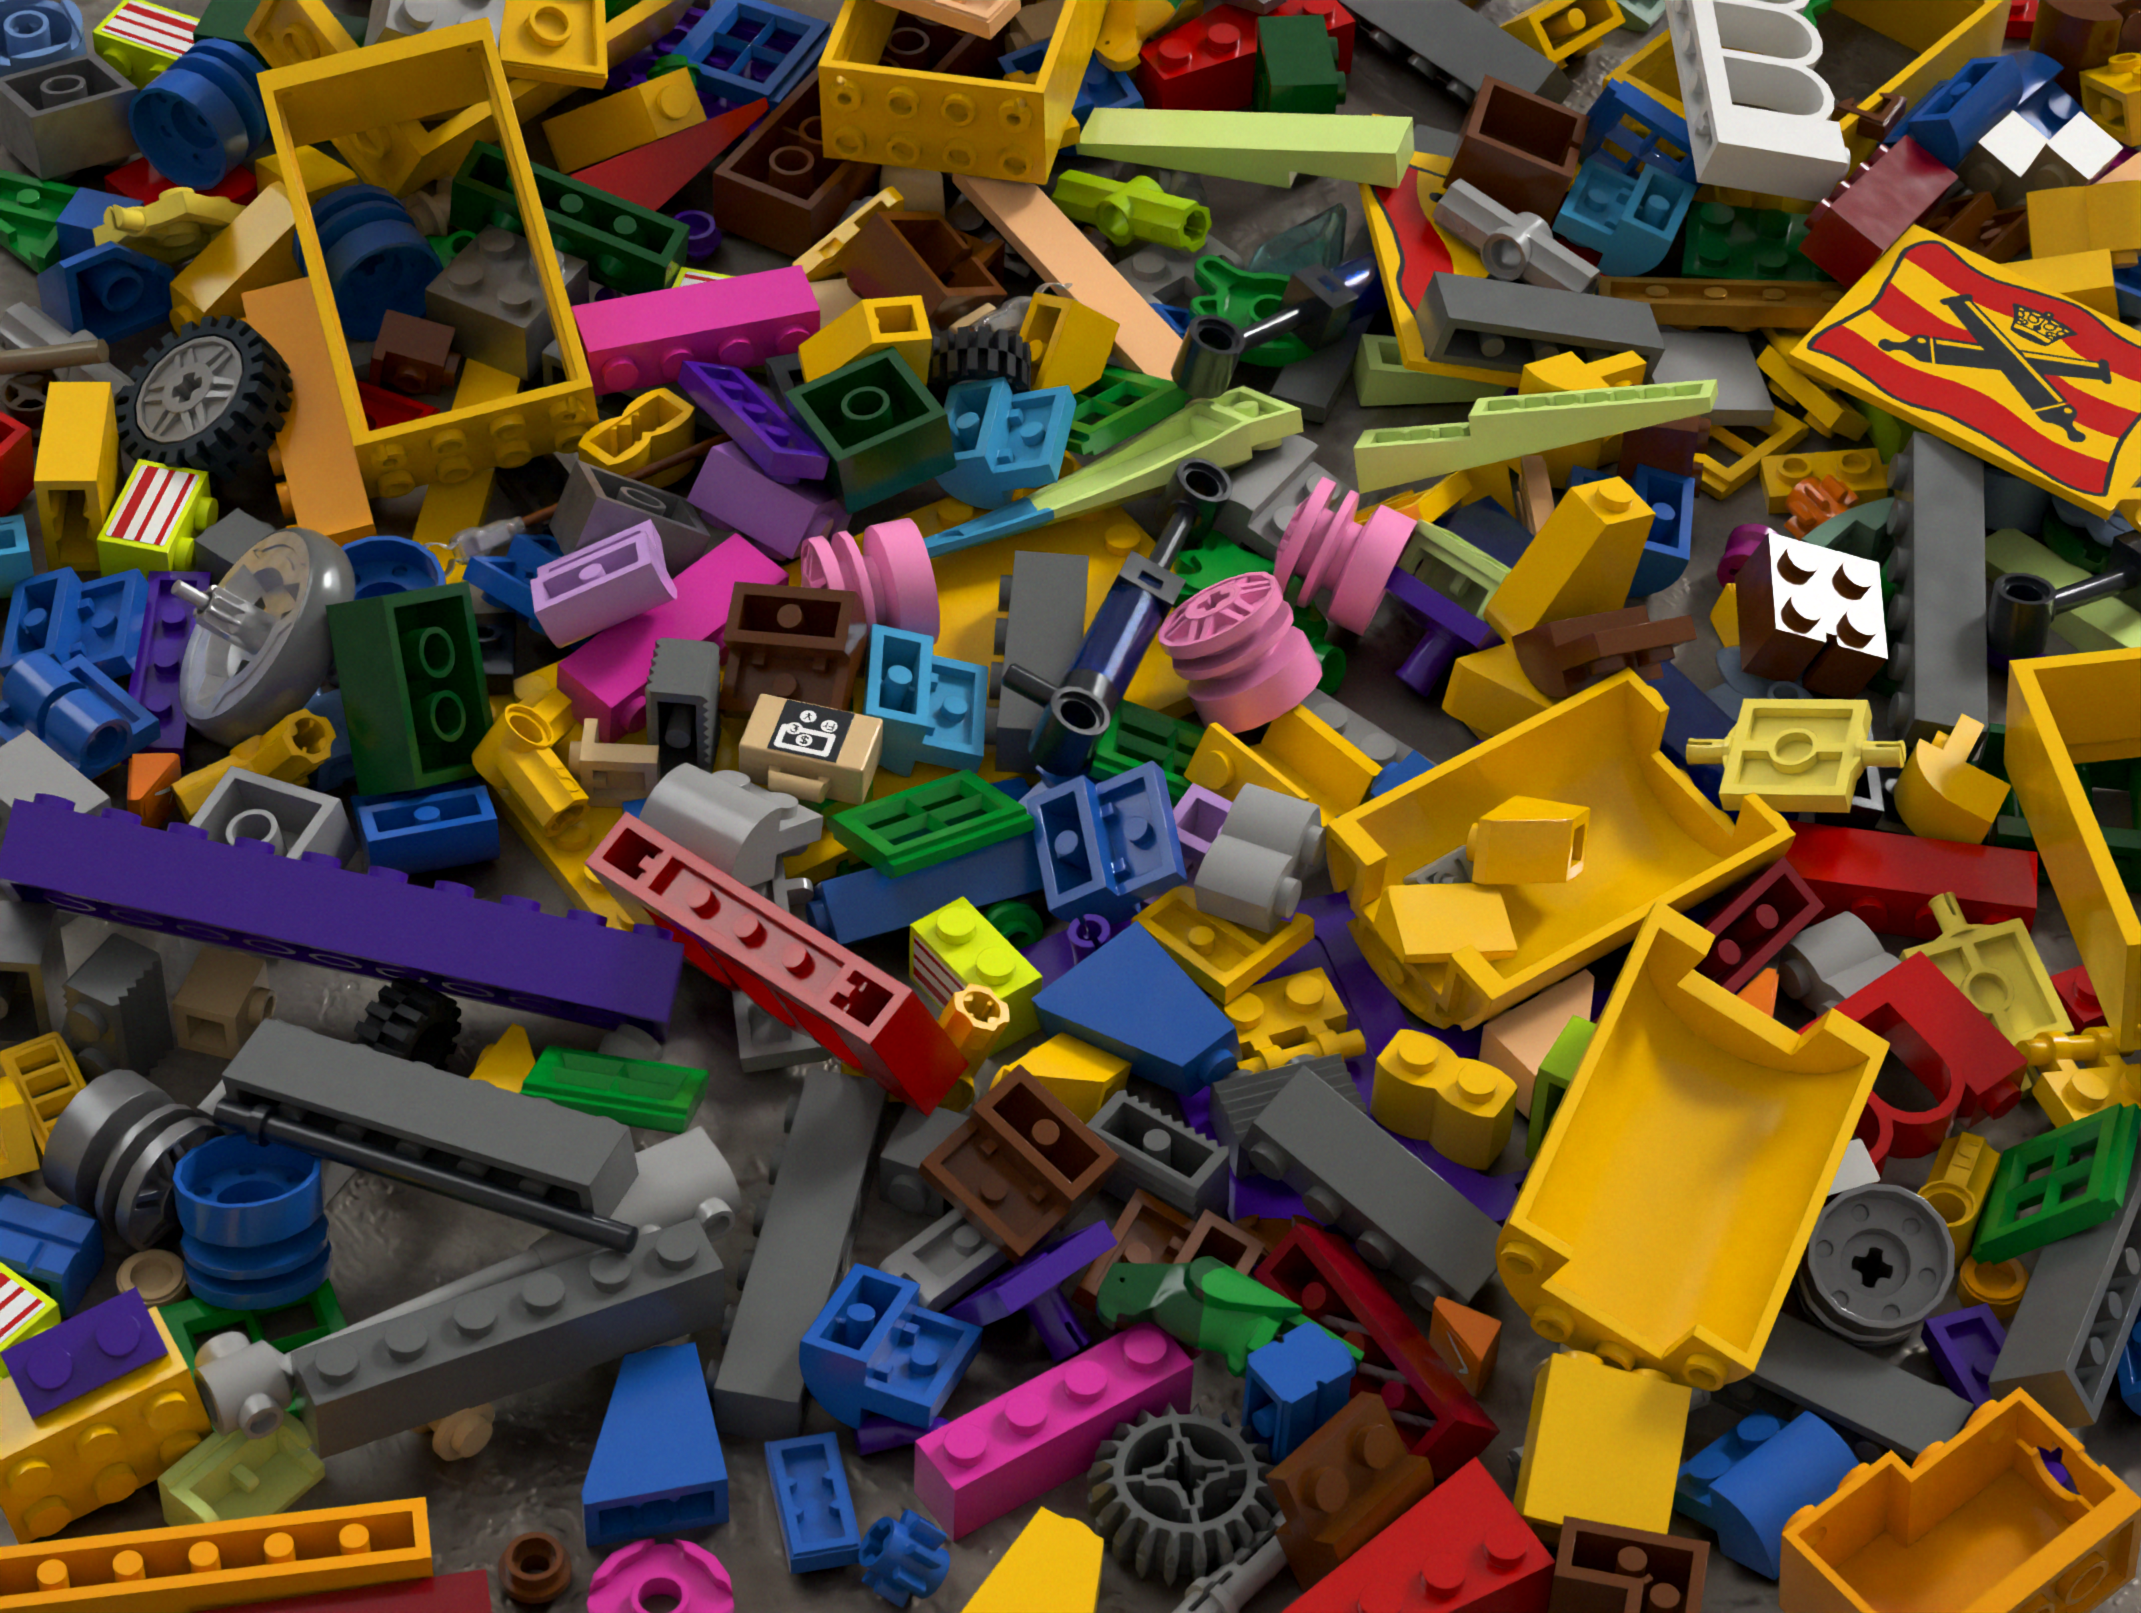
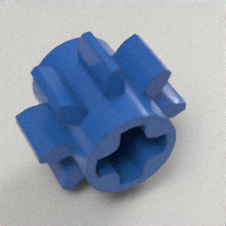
M905 1509L899 1522L890 1517L879 1519L867 1531L860 1545L859 1562L863 1567L869 1569L862 1578V1583L873 1588L874 1593L899 1607L905 1605L909 1594L919 1599L930 1597L941 1586L949 1569V1553L940 1547L947 1537L946 1533L910 1509Z

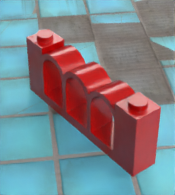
M628 812L624 813L584 862L635 924H648L672 931L674 933L672 941L685 944L684 962L690 966L694 965L725 988L739 994L742 992L759 1008L789 1029L802 1035L808 1034L835 1058L858 1073L873 1078L879 1087L926 1117L930 1116L970 1065L911 988Z
M1921 950L1833 1007L1891 1043L1889 1049L1931 1091L1939 1103L1938 1107L1926 1112L1908 1113L1892 1108L1871 1089L1854 1134L1859 1139H1862L1880 1176V1180L1888 1156L1896 1159H1914L1936 1152L1941 1147L1942 1142L1946 1138H1950L1956 1119L1967 1130L1988 1116L1993 1120H1997L2010 1112L2023 1095L2020 1088L2029 1061ZM1827 1012L1796 1031V1033L1802 1035ZM1840 1193L1827 1196L1823 1207H1826Z

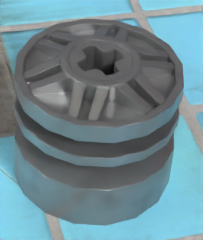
M115 1069L95 1078L76 1094L57 1119L45 1146L41 1166L44 1184L56 1196L68 1204L80 1207L92 1217H97V1220L107 1230L115 1235H120L128 1244L140 1252L149 1249L163 1250L180 1241L184 1230L177 1217L173 1175L177 1162L192 1148L226 1134L219 1126L207 1118H200L187 1105L175 1104V1101L165 1091L134 1071Z
M1868 1183L1840 1193L1821 1210L1792 1279L1791 1288L1801 1314L1810 1324L1820 1327L1827 1334L1858 1349L1877 1350L1902 1342L1943 1301L1954 1277L1955 1246L1945 1220L1925 1198L1898 1185ZM1862 1261L1872 1264V1275L1878 1278L1871 1288L1861 1284L1862 1273L1856 1270Z

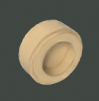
M149 1249L144 1252H137L127 1258L118 1269L116 1276L118 1295L137 1287L147 1309L154 1306L158 1309L185 1301L188 1298L189 1286L185 1280L184 1262L170 1251Z

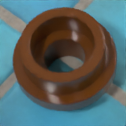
M543 1532L524 1533L513 1539L501 1555L498 1563L499 1581L503 1590L510 1597L520 1602L543 1603L559 1596L570 1583L572 1577L570 1555L559 1541L549 1534ZM534 1569L545 1571L539 1574H527L528 1571Z

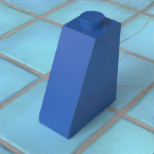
M1135 921L1031 998L1041 1031L1049 1039L1060 1032H1064L1131 1062L1132 1066L1129 1073L1189 1098L1204 1087H1211V1083L1221 1081L1227 1074L1233 1072L1237 1063L1243 1059L1236 1027L1138 921Z
M695 1342L676 1346H655L646 1351L624 1355L581 1492L586 1548L729 1522L728 1476Z

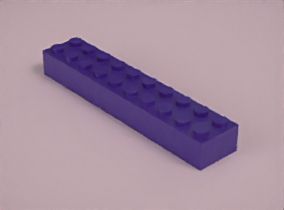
M36 793L33 802L14 798L0 853V886L11 901L56 904L57 911L389 983H392V980L400 977L404 979L406 976L444 995L615 1031L619 1025L628 1024L645 1031L657 1041L666 1042L683 967L685 944L672 941L674 933L665 928L648 924H634L633 932L606 927L608 920L606 917L589 911L569 909L567 917L564 918L541 913V903L520 896L502 895L499 904L473 898L475 889L455 882L437 880L435 881L434 889L407 884L409 875L391 868L369 866L366 875L341 869L342 860L322 853L304 851L302 852L301 859L297 860L274 855L276 848L274 845L253 838L236 837L234 846L209 841L207 840L209 835L207 830L184 823L170 822L167 831L140 826L142 817L124 810L102 808L99 817L74 811L75 803L73 801L55 795Z

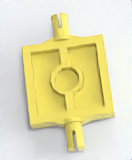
M189 187L168 189L159 194L158 201L144 207L124 208L116 204L113 205V208L109 206L104 212V224L93 228L95 245L99 246L108 241H113L174 267L196 258L247 206L232 203L230 198L224 196L208 197L196 194Z
M1743 699L1738 721L1728 733V736L1725 739L1689 738L1686 745V760L1688 765H1724L1725 771L1719 790L1723 810L1740 811L1744 796L1755 792L1773 811L1849 813L1857 780L1866 767L1903 768L1906 761V746L1903 740L1867 741L1872 721L1868 700Z
M1946 892L1945 896L1941 893L1929 901L1928 905L1932 909L1943 934L1933 942L1904 949L1898 958L1901 962L1921 950L2014 1047L2018 1041L2033 1039L2037 1033L2059 1030L2067 1036L2073 1034L2074 1028L2021 917L1994 925L1967 924L1954 892ZM2027 1066L2020 1088L2023 1092L2021 1099H2025L2028 1094L2030 1097L2034 1096L2031 1090L2039 1078L2035 1066Z

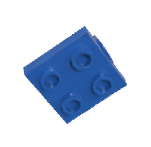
M31 653L16 662L3 681V700L0 701V747L29 730L89 780L94 779L161 738L159 719L82 654L60 665L46 653Z

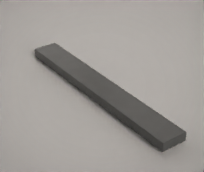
M1421 124L1415 126L1413 130L1414 151L1452 158L1459 134ZM1366 218L1335 273L1339 280L1359 296L1356 307L1351 309L1348 315L1347 334L1341 341L1313 353L1308 358L1286 364L1270 392V397L1300 408L1303 419L1324 424L1353 370L1361 335L1372 334L1388 304Z

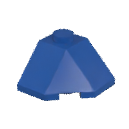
M108 241L64 259L37 275L42 311L70 333L75 334L80 330H87L97 339L105 340L107 345L169 320V313L173 309L170 283L175 279L173 268L167 263L113 241Z

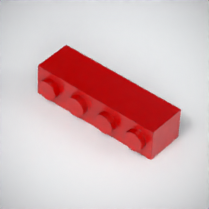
M1786 820L1789 827L1796 833V836L1784 857L1825 906L1808 924L1816 925L1847 911L1861 919L1872 932L1935 940L1943 933L1928 903L1935 896L1941 893L1945 896L1946 892L1950 891L1955 893V898L1967 924L1994 925L2021 917L2030 936L2037 909L2038 852Z

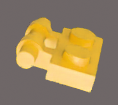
M1322 967L1250 986L1226 1005L1214 996L1209 997L1236 1027L1243 1059H1247L1238 1062L1234 1071L1247 1069L1255 1073L1284 1066L1290 1059L1303 1054L1322 1057L1341 1053L1342 1062L1344 1063L1345 1059L1366 1053L1365 1040L1359 1029L1340 1033L1346 1031L1348 1013Z
M2089 1027L2084 1029L2081 1035L2067 1036L2059 1030L2037 1033L2033 1039L2021 1040L2016 1043L2015 1048L2029 1061L2028 1066H2036L2041 1073L2031 1092L2056 1129L2118 1103H2121L2123 1107L2136 1103L2141 1109V1063L2125 1064L2122 1058L2132 1056L2135 1050L2119 1052L2109 1027ZM2083 1061L2087 1068L2078 1069L2074 1062Z

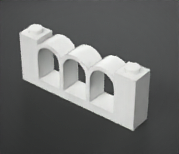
M1665 0L1698 183L1821 202L1824 198L1828 199L1837 182L1843 181L1847 176L1850 166V151L1847 147H1844L1840 123L1828 120L1834 110V96L1829 85L1818 73L1813 71L1822 55L1823 42L1817 29L1802 16L1810 0ZM1721 46L1729 47V48H1735V49H1741V50H1747V51H1753V52L1761 53V54H1764V55L1754 54V53H1748V52H1742V51H1736V50H1730V49H1724V48H1722ZM1732 102L1767 107L1779 112L1732 105Z

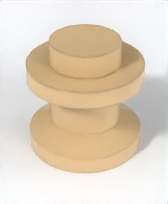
M446 176L440 179L436 185V195L432 197L420 190L408 196L406 201L407 209L405 211L413 219L417 230L424 236L436 235L447 237V227L453 225L449 222L452 180L454 176ZM453 225L458 230H464L463 228Z
M488 1402L471 1409H463L453 1415L410 1430L419 1434L433 1430L435 1432L432 1441L433 1450L446 1461H454L462 1457L468 1458L482 1450L491 1438L495 1414L494 1408Z

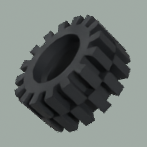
M968 326L958 327L957 334L950 330L940 332V338L932 337L926 387L943 409L951 385L1005 377L1013 394L1031 391V351L1029 343L1023 342V337L1017 334L1008 337V330L1000 328L995 333H991L987 326H978V331L971 332Z
M405 976L404 979L400 977L393 979L391 988L385 985L378 991L379 1001L377 1003L372 1000L365 1008L368 1014L365 1022L363 1023L358 1020L354 1032L359 1034L358 1038L350 1043L363 1044L384 1054L411 1062H424L435 1069L446 1071L449 1065L444 1063L448 1054H454L458 1044L452 1041V1039L461 1032L462 1023L457 1021L462 1015L461 1008L456 1006L458 1002L412 978Z

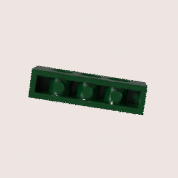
M476 140L452 180L449 223L477 235L487 224H491L527 238L502 149ZM529 161L554 249L588 261V278L590 281L627 296L672 288L681 267H685L690 225Z

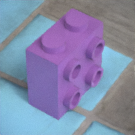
M734 440L711 448L686 500L703 510L701 517L709 524L729 532L734 531L735 528L755 539L753 546L760 552L781 561H785L787 557L794 559L801 556L802 542L807 538L823 536L830 543L832 535L846 530L852 514L847 515L820 479L800 478L797 484H785L771 480L764 475V470Z

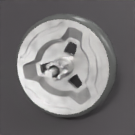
M284 528L267 535L253 545L232 566L218 586H209L207 591L201 592L181 580H177L173 584L171 593L196 607L193 611L196 625L186 647L180 670L178 685L179 703L188 724L205 739L220 746L234 748L255 735H264L287 715L302 710L319 686L321 688L325 687L330 682L340 688L325 605L355 600V575L346 553L329 537L307 528Z

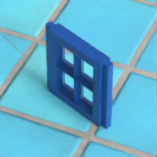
M717 0L671 54L684 55L688 59V64L694 63L700 67L701 74L696 77L698 90L743 105L766 98L770 107L766 112L770 113L818 66L833 28L830 27V22L761 0ZM738 21L763 28L751 43L727 35ZM775 32L799 40L788 55L763 46ZM714 49L739 56L726 72L702 64ZM750 61L776 68L763 84L738 76Z
M1612 78L1586 113V116L1590 117L1577 163L1582 166L1587 157L1638 181L1641 173L1636 169L1643 161L1697 186L1695 195L1704 183L1697 182L1687 121L1624 80L1621 84ZM1625 113L1651 130L1645 140L1619 123ZM1660 137L1687 154L1680 163L1654 146ZM1607 138L1633 155L1627 163H1624L1601 147Z

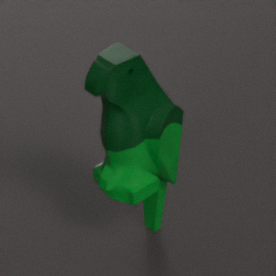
M1212 1256L1201 1257L1193 1262L1177 1264L1112 1263L1098 1289L1095 1306L1098 1318L1111 1330L1115 1329L1117 1321L1151 1323L1184 1345L1197 1350L1222 1355L1226 1361L1227 1370L1235 1378L1241 1377L1245 1380L1247 1357L1250 1353L1272 1341H1277L1279 1336L1290 1332L1307 1321L1318 1324L1301 1314L1303 1307ZM1319 1325L1331 1340L1338 1339L1348 1348L1356 1367H1359L1365 1352Z

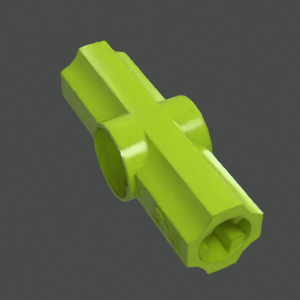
M1070 169L1058 177L1056 189L1051 196V201L1071 222L1097 228L1115 246H1125L1136 238L1194 253L1205 245L1207 232L1212 226L1208 207L1200 206L1194 200L1164 193L1162 188L1147 176H1137L1128 183H1123Z

